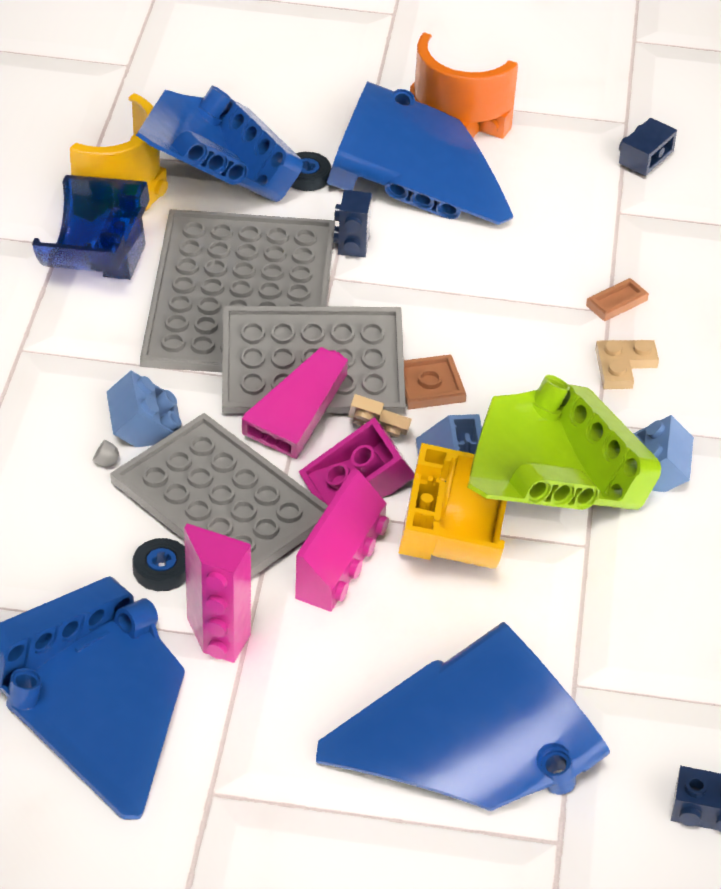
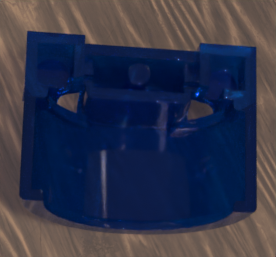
M65 175L62 181L64 205L59 237L56 244L40 242L39 238H34L32 246L38 262L45 267L102 271L103 277L131 280L146 245L142 216L150 200L147 182Z

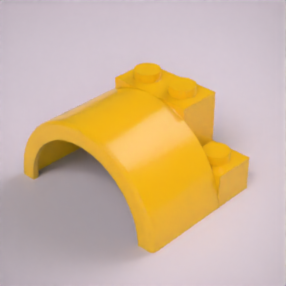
M136 93L128 97V100L132 102L133 135L130 141L107 147L87 146L76 142L70 147L74 215L92 223L101 214H104L108 208L137 219L159 197L163 196L168 189L166 168L160 166V150L150 146L136 136L153 109V105Z
M421 443L404 520L399 554L430 560L432 554L435 557L490 569L497 568L505 541L500 540L507 501L484 498L467 487L475 454Z

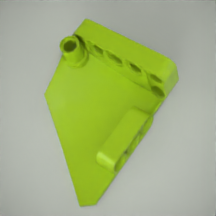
M547 374L537 390L492 397L477 443L467 487L487 499L578 510L590 508L592 505L638 510L644 505L661 474V465L653 453L590 388L567 384L559 377Z

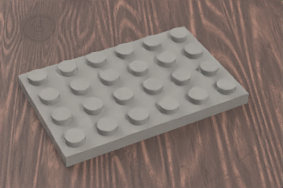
M223 306L222 413H246L314 352L323 347L329 351H337L348 359L347 376L324 414H349L354 394L384 403V410L396 414H405L402 308L361 306Z
M202 413L110 473L111 483L183 540L184 527L188 523L250 543L251 578L306 540L328 507L326 503L206 413Z

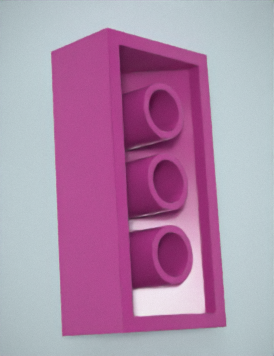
M352 468L296 554L295 599L332 612L338 601L342 602L345 599L351 579H357L361 572L364 558L372 555L377 537L385 534L389 524V518L386 517L387 503L357 469Z
M187 523L184 527L187 620L203 653L209 654L216 659L235 663L251 635V544Z

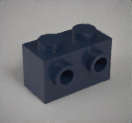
M650 117L642 125H638L633 133L628 137H624L620 142L619 164L646 176L674 151L678 130Z
M344 190L341 204H336L334 221H339V226H335L333 243H338V255L366 258L370 237L371 192Z
M680 765L670 821L682 823L686 826H698L721 832V773Z

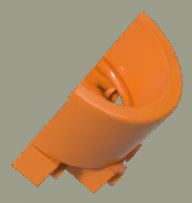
M425 32L422 33L417 43L415 81L410 86V92L414 95L415 101L459 119L472 138L480 131L503 139L512 128L518 63L508 60L502 66L484 72H464L451 69L440 64L431 56L428 50V43L432 35Z

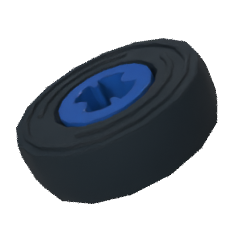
M315 152L296 153L301 158L303 166L291 187L301 191H314L326 186L331 171L329 160Z
M155 538L144 542L136 549L132 558L133 575L137 582L146 589L153 591H170L180 587L186 581L185 546L176 540L168 538Z

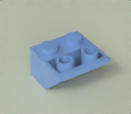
M130 370L106 391L113 435L134 447L153 446L181 428L182 423L175 395L171 391L164 390L155 385L146 376H140Z
M480 414L448 415L416 438L417 456L419 455L421 443L475 454L482 430Z
M672 415L656 420L649 426L633 433L653 453L661 465L660 477L652 491L665 493L690 481L694 437Z

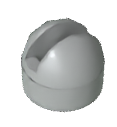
M104 439L92 461L104 467L113 466L117 463L119 457L118 448L113 443Z

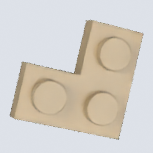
M655 340L596 341L595 351L603 390L633 389L634 377L632 369L658 368L659 357Z
M354 394L348 417L354 418L353 423L362 426L375 417L390 436L400 437V434L407 435L412 421L411 418L384 410V403Z

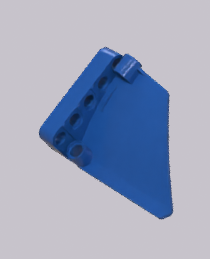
M109 576L0 622V691L6 696L7 708L26 724L120 818L138 820L141 819L144 813L184 678L185 669L159 638L156 629L158 613L154 604L147 598L134 602V596L115 578Z

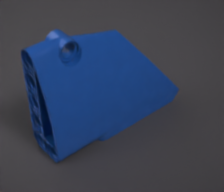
M366 82L338 148L327 184L342 190H353L358 177H363L384 185L385 192L390 197L447 219L458 218L461 211L497 225L513 219L514 215L488 162L459 119L415 101L414 95L406 89L393 91L372 82Z
M211 85L204 97L183 95L165 89L136 136L150 146L231 185L238 184L273 202L283 199L299 176L303 166L301 158L250 108L233 100L227 93L214 85Z
M501 622L446 662L435 660L427 664L318 740L316 762L406 783L473 804L488 811H493L546 788L551 793L557 795L570 792L576 785V776L581 772H586L610 754V750L602 736L554 675L505 622ZM557 770H563L560 773H554Z

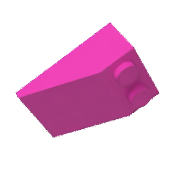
M375 417L298 471L311 493L327 505L330 504L352 468L359 470L381 497L391 495L411 481L415 474L389 434Z

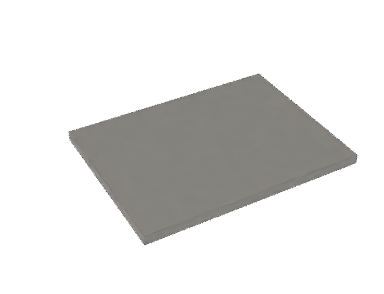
M169 209L140 355V367L222 373L223 306H327L335 221Z

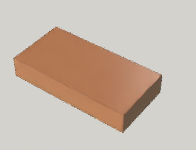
M628 278L587 298L586 306L605 322L648 301L649 293L634 280Z

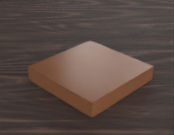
M452 354L404 360L405 404L408 410L466 402L467 394Z

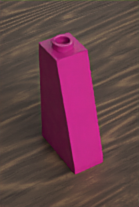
M320 347L242 417V434L297 459L347 376L348 359L337 351H329Z

